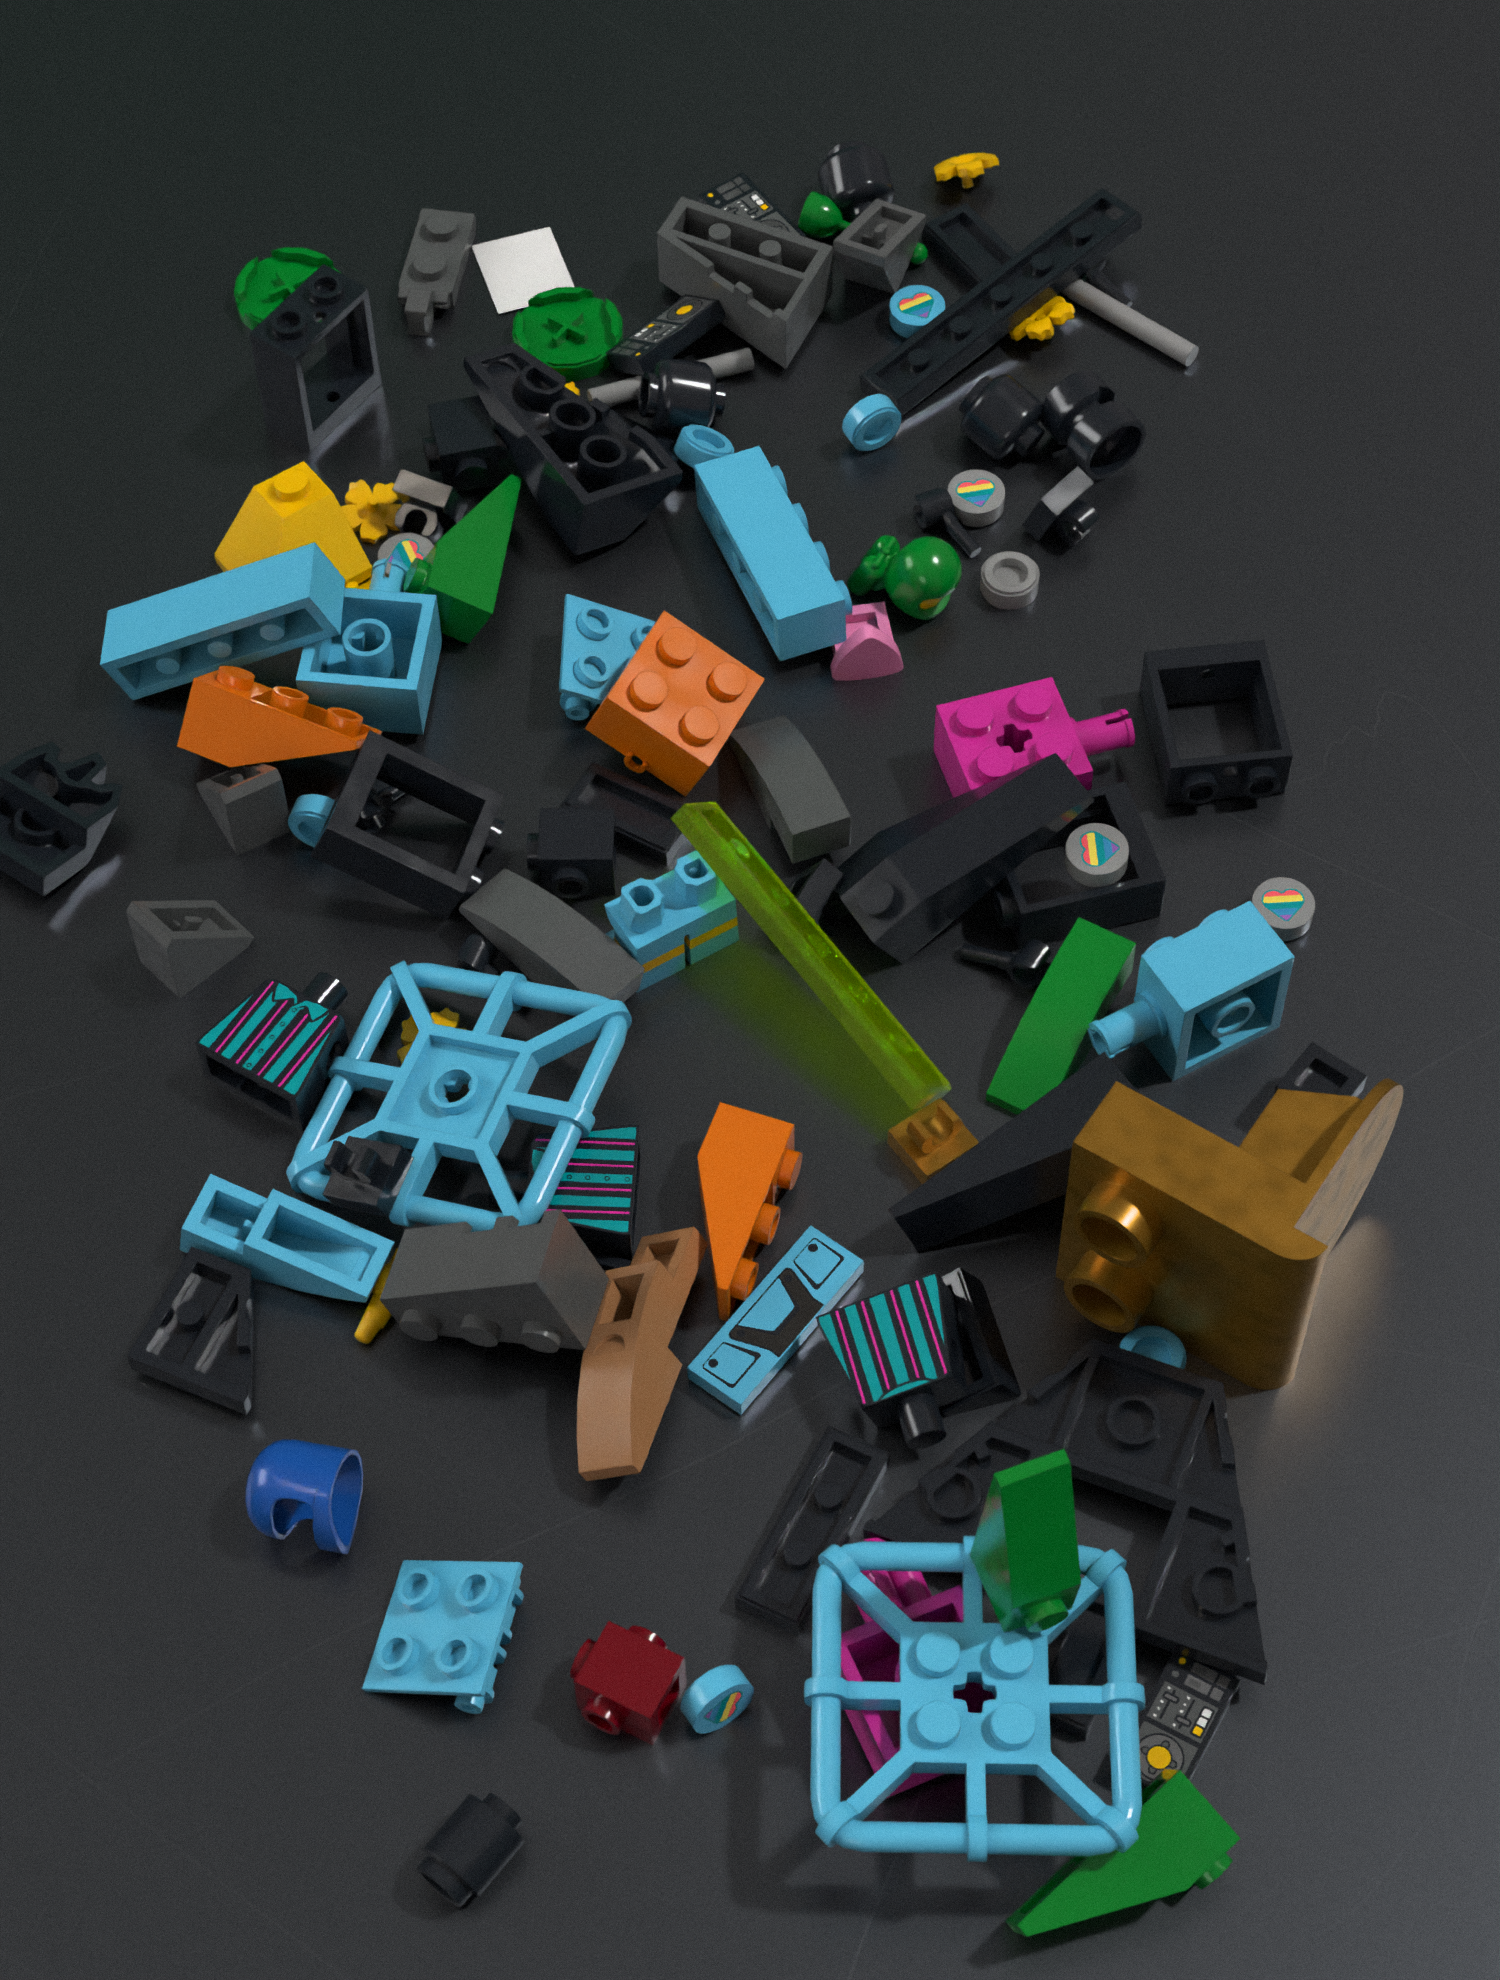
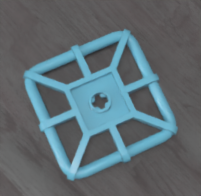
M405 960L391 966L392 974L387 976L377 989L343 1056L335 1057L328 1071V1077L331 1081L295 1149L292 1162L286 1170L292 1189L295 1192L304 1193L317 1200L331 1203L322 1195L329 1181V1174H331L324 1167V1162L334 1140L341 1141L345 1145L348 1136L400 1145L403 1148L413 1150L411 1154L414 1157L413 1162L389 1215V1219L393 1224L412 1227L417 1222L432 1226L467 1222L472 1226L471 1232L491 1230L497 1217L512 1215L519 1220L518 1226L537 1224L544 1211L547 1210L580 1138L589 1136L596 1121L592 1112L624 1046L627 1031L632 1023V1017L626 1005L622 1001L611 1000L598 994L529 982L524 974L505 971L500 976L433 963H413L407 965ZM420 988L451 992L487 999L488 1001L473 1031L435 1024ZM404 997L419 1032L401 1067L370 1062L369 1060L398 1003ZM522 1006L576 1016L527 1042L500 1037L512 1012L518 1011ZM598 1038L568 1102L527 1094L540 1067ZM463 1084H468L469 1092L462 1099L449 1102L445 1097L448 1092H458ZM364 1087L388 1092L375 1119L328 1142L354 1091H361ZM515 1119L556 1127L530 1184L518 1204L497 1158ZM445 1156L480 1164L502 1212H493L423 1196L441 1157Z
M963 1536L962 1543L862 1541L844 1544L841 1547L831 1544L818 1556L820 1566L816 1571L812 1589V1677L804 1682V1702L811 1707L810 1800L813 1816L818 1824L815 1834L829 1848L838 1844L842 1848L859 1852L966 1854L967 1862H986L987 1855L1096 1856L1108 1854L1114 1850L1125 1853L1139 1839L1136 1829L1139 1826L1142 1810L1138 1712L1145 1708V1689L1143 1685L1137 1683L1133 1592L1129 1576L1124 1570L1127 1561L1114 1549L1104 1552L1098 1548L1078 1545L1080 1574L1085 1576L1081 1579V1585L1072 1609L1068 1610V1617L1059 1624L1034 1633L1028 1632L1026 1626L1013 1631L1003 1632L1000 1623H983L982 1582L970 1557L975 1536ZM860 1571L962 1572L963 1623L913 1622ZM842 1591L899 1644V1682L847 1681L841 1678ZM1104 1593L1107 1683L1102 1686L1049 1685L1048 1645ZM966 1683H979L984 1690L992 1692L995 1700L984 1701L982 1712L971 1713L968 1712L965 1700L954 1699L953 1693L955 1690L965 1689ZM841 1710L900 1711V1751L849 1799L841 1802ZM1050 1714L1109 1715L1112 1806L1106 1805L1051 1753ZM912 1773L965 1774L966 1823L863 1820ZM986 1774L1036 1775L1087 1825L987 1823Z

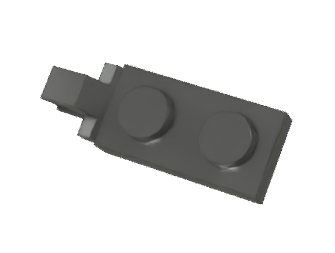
M421 208L398 284V303L406 304L404 315H407L408 321L407 334L429 336L437 308H454L476 233L475 214Z

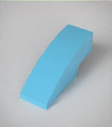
M210 1174L181 1228L180 1250L188 1253L191 1246L249 1268L253 1278L320 1296L366 1303L394 1248L395 1242L272 1189L268 1198H265Z

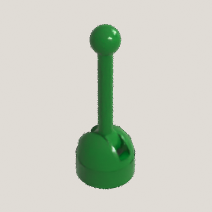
M814 191L806 199L798 221V227L807 237L822 240L832 237L838 231L843 232L851 224L842 220L841 209L828 196ZM917 243L910 263L918 265L927 259L928 251L925 245Z

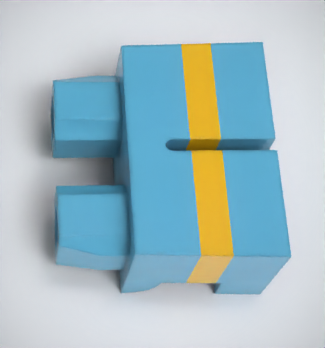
M698 850L677 859V865L674 870L654 880L639 878L623 886L620 897L604 904L607 917L614 928L605 934L645 968L639 990L636 993L684 969L685 958L692 965L739 941L736 900L703 853Z

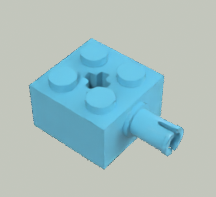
M380 559L373 564L369 589L345 588L341 634L303 646L296 676L297 690L309 696L308 703L324 709L338 707L354 711L363 717V724L378 730L423 735L442 645L437 596L405 593L403 591V583L408 567L404 563L392 559L389 577H386L384 575L387 559Z
M1251 901L1230 911L1225 909L1218 910L1206 917L1198 927L1176 938L1171 936L1164 937L1153 943L1141 955L1134 1003L1100 1020L1090 1022L1088 1024L1090 1027L1088 1028V1034L1091 1043L1099 1055L1105 1052L1110 1059H1113L1115 1055L1144 1042L1171 1080L1175 1081L1280 1027L1295 957Z

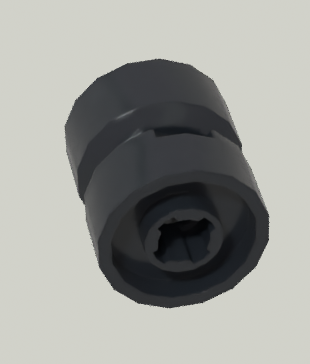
M1091 370L1079 371L1067 376L1049 392L1042 404L1040 420L1042 426L1059 445H1067L1069 456L1088 477L1094 480L1105 479L1117 474L1138 455L1145 442L1147 432L1144 424L1125 404L1118 401L1114 391L1097 373Z

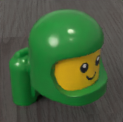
M883 535L875 541L863 556L859 566L848 578L847 584L850 591L858 596L866 595L871 589L878 591L885 588L890 599L902 611L918 619L930 620L935 618L945 608L951 593L958 586L962 576V564L955 549L937 537L926 536L916 538L905 545L900 551V544L896 537Z

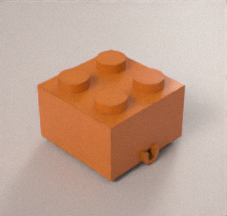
M664 610L642 640L584 729L625 756L624 764L630 770L636 773H643L646 770L686 797L709 769L765 679ZM636 756L642 760V764H636L632 760V757Z

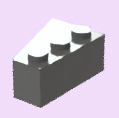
M682 196L657 232L659 281L680 296L686 294L719 300L725 314V318L720 324L786 369L832 296L833 246Z
M561 1209L544 1211L541 1223L518 1226L519 1220L512 1215L497 1217L493 1229L471 1232L472 1226L467 1222L405 1229L380 1301L399 1323V1328L405 1334L419 1340L434 1341L438 1336L464 1338L473 1344L484 1347L496 1346L498 1342L524 1344L531 1349L546 1353L556 1352L559 1348L586 1350L609 1278Z

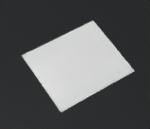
M550 227L472 245L473 252L498 314L528 307V300L538 293L557 287H574Z

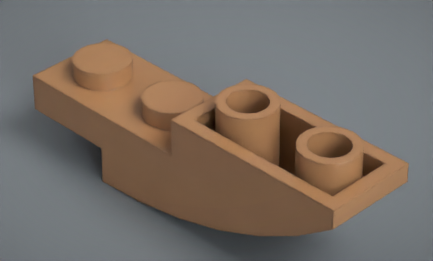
M694 1226L641 1237L630 1266L606 1270L605 1272L609 1280L587 1348L583 1351L578 1389L579 1474L586 1481L641 1473L644 1462L647 1459L651 1444L683 1365L668 1348V1345L675 1332L677 1322L708 1246V1242Z

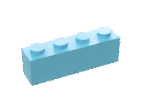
M760 446L694 465L697 508L779 661L845 642L846 616L852 614V602L849 591L843 580L835 581L832 577L829 558L822 542L817 541L813 543L809 536L808 522L802 506L799 503L792 504L790 502L786 481L778 465L770 466Z
M314 542L108 610L100 665L132 700H136L193 682V678L219 670L220 666L240 667L340 635L345 579Z

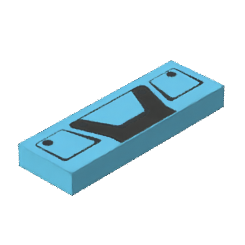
M810 1225L749 1295L746 1301L743 1302L687 1367L688 1379L742 1415L818 1326L816 1317L830 1312L864 1272V1261Z

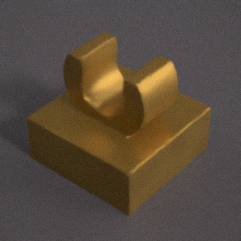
M938 1098L890 1128L887 1141L889 1146L922 1184L979 1143L965 1127L961 1118L941 1098Z

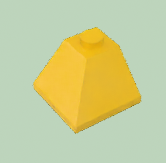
M304 461L253 486L214 554L216 563L226 572L315 542L344 577L345 588H347L349 582L354 581L359 584L372 577V566L334 493Z

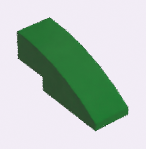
M1080 917L1077 919L1038 986L987 1090V1101L1018 1115L1078 1071L1093 1047L1088 1034V1028H1090L1088 1024L1094 1020L1104 1018L1130 976L1134 963L1135 942Z

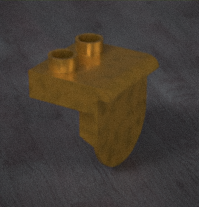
M1389 1078L1383 1079L1363 1100L1354 1096L1278 1089L1243 1142L1237 1147L1116 1081L1073 1141L1055 1276L1065 1282L1064 1292L1068 1300L1087 1319L1113 1332H1130L1137 1323L1142 1326L1152 1325L1168 1329L1181 1340L1186 1351L1250 1387L1261 1390H1273L1285 1386L1294 1378L1324 1262L1353 1215L1384 1153L1401 1108L1404 1093L1403 1086Z

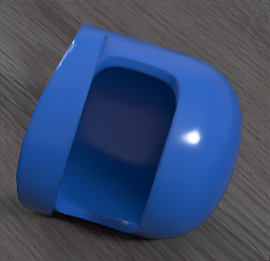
M283 1439L271 1443L258 1454L247 1477L245 1503L251 1522L264 1535L284 1540L298 1522L306 1519L313 1520L314 1540L319 1550L348 1554L356 1528L362 1496L363 1466L361 1456L358 1450L299 1440Z

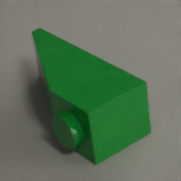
M513 474L507 477L442 536L424 560L415 558L404 579L403 591L437 596L441 633L467 644L472 641L493 615L522 478Z
M1065 1449L999 1471L993 1475L970 1557L1003 1632L1013 1631L1026 1626L1028 1632L1034 1633L1059 1624L1068 1617V1610L1072 1609L1079 1591L1081 1576L1071 1463Z
M1164 1769L1142 1790V1810L1139 1826L1136 1829L1139 1839L1125 1853L1114 1850L1111 1853L1096 1856H1073L1005 1922L1015 1933L1028 1937L1186 1891L1193 1884L1201 1890L1215 1881L1229 1867L1232 1858L1226 1852L1241 1838L1181 1770Z

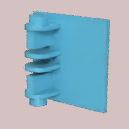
M566 594L559 692H562L560 706L565 710V714L569 719L584 720L597 704L602 703L656 621Z
M403 1560L362 1689L365 1692L456 1695L454 1704L456 1708L471 1714L482 1713L484 1704H489L494 1699L495 1692L492 1688L498 1670L493 1665L505 1662L507 1653L500 1645H507L511 1642L512 1632L510 1627L516 1607L522 1604L524 1598L523 1592L519 1589L523 1565L520 1562Z

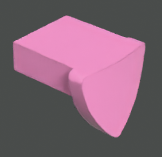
M885 602L852 606V614L846 616V641L831 646L834 656L830 665L832 678L840 681L863 680L902 671L904 665L900 651L893 639Z

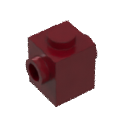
M611 1621L607 1622L597 1641L589 1638L583 1643L570 1671V1678L574 1679L577 1708L582 1710L581 1714L586 1721L608 1734L618 1735L623 1730L651 1745H654L687 1685L685 1658L668 1650L666 1643L658 1635L636 1625L630 1626L627 1630Z

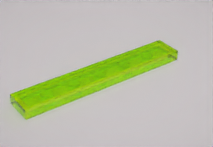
M716 802L685 803L670 819L910 1109L914 1110L925 1107L938 1098L942 1099L952 1089L949 1081Z

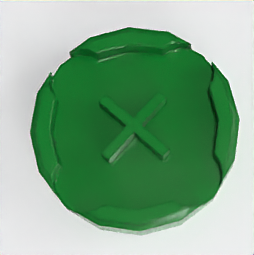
M283 247L272 250V257L265 258L260 262L258 257L251 260L236 277L234 288L236 308L241 321L253 330L320 266L324 264L339 272L334 268L333 261L320 252L308 248Z
M557 287L538 293L528 300V307L521 314L520 311L517 312L513 319L512 338L513 343L563 375L566 381H580L597 376L610 367L608 355L605 353L623 340V319L615 304L606 297L604 302L599 298H595L593 291L582 287Z

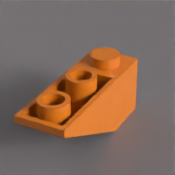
M220 666L219 670L193 678L177 747L225 766L237 767L352 751L360 748L369 730L381 735L382 731L363 724V717L354 711L338 707L321 708L308 703L309 696L302 691L283 686H277L272 689L254 682L255 675L245 669L234 666Z
M722 1102L719 1103L697 1155L699 1193L719 1319L728 1321L737 1299L746 1301L752 1293L759 1264L754 1262L753 1259L759 1244L770 1245L774 1238L781 1214V1208L775 1206L782 1188L790 1191L793 1189L800 1172L803 1154L795 1151V1124Z

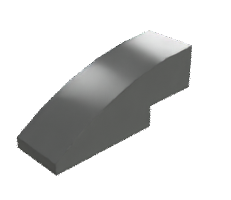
M785 715L731 732L728 741L770 831L777 830L792 864L850 846L851 816L821 760L806 738Z
M506 868L460 905L459 912L534 983L598 994L611 1000L622 1001L623 1003L639 990L645 970L642 965L583 915L548 891Z

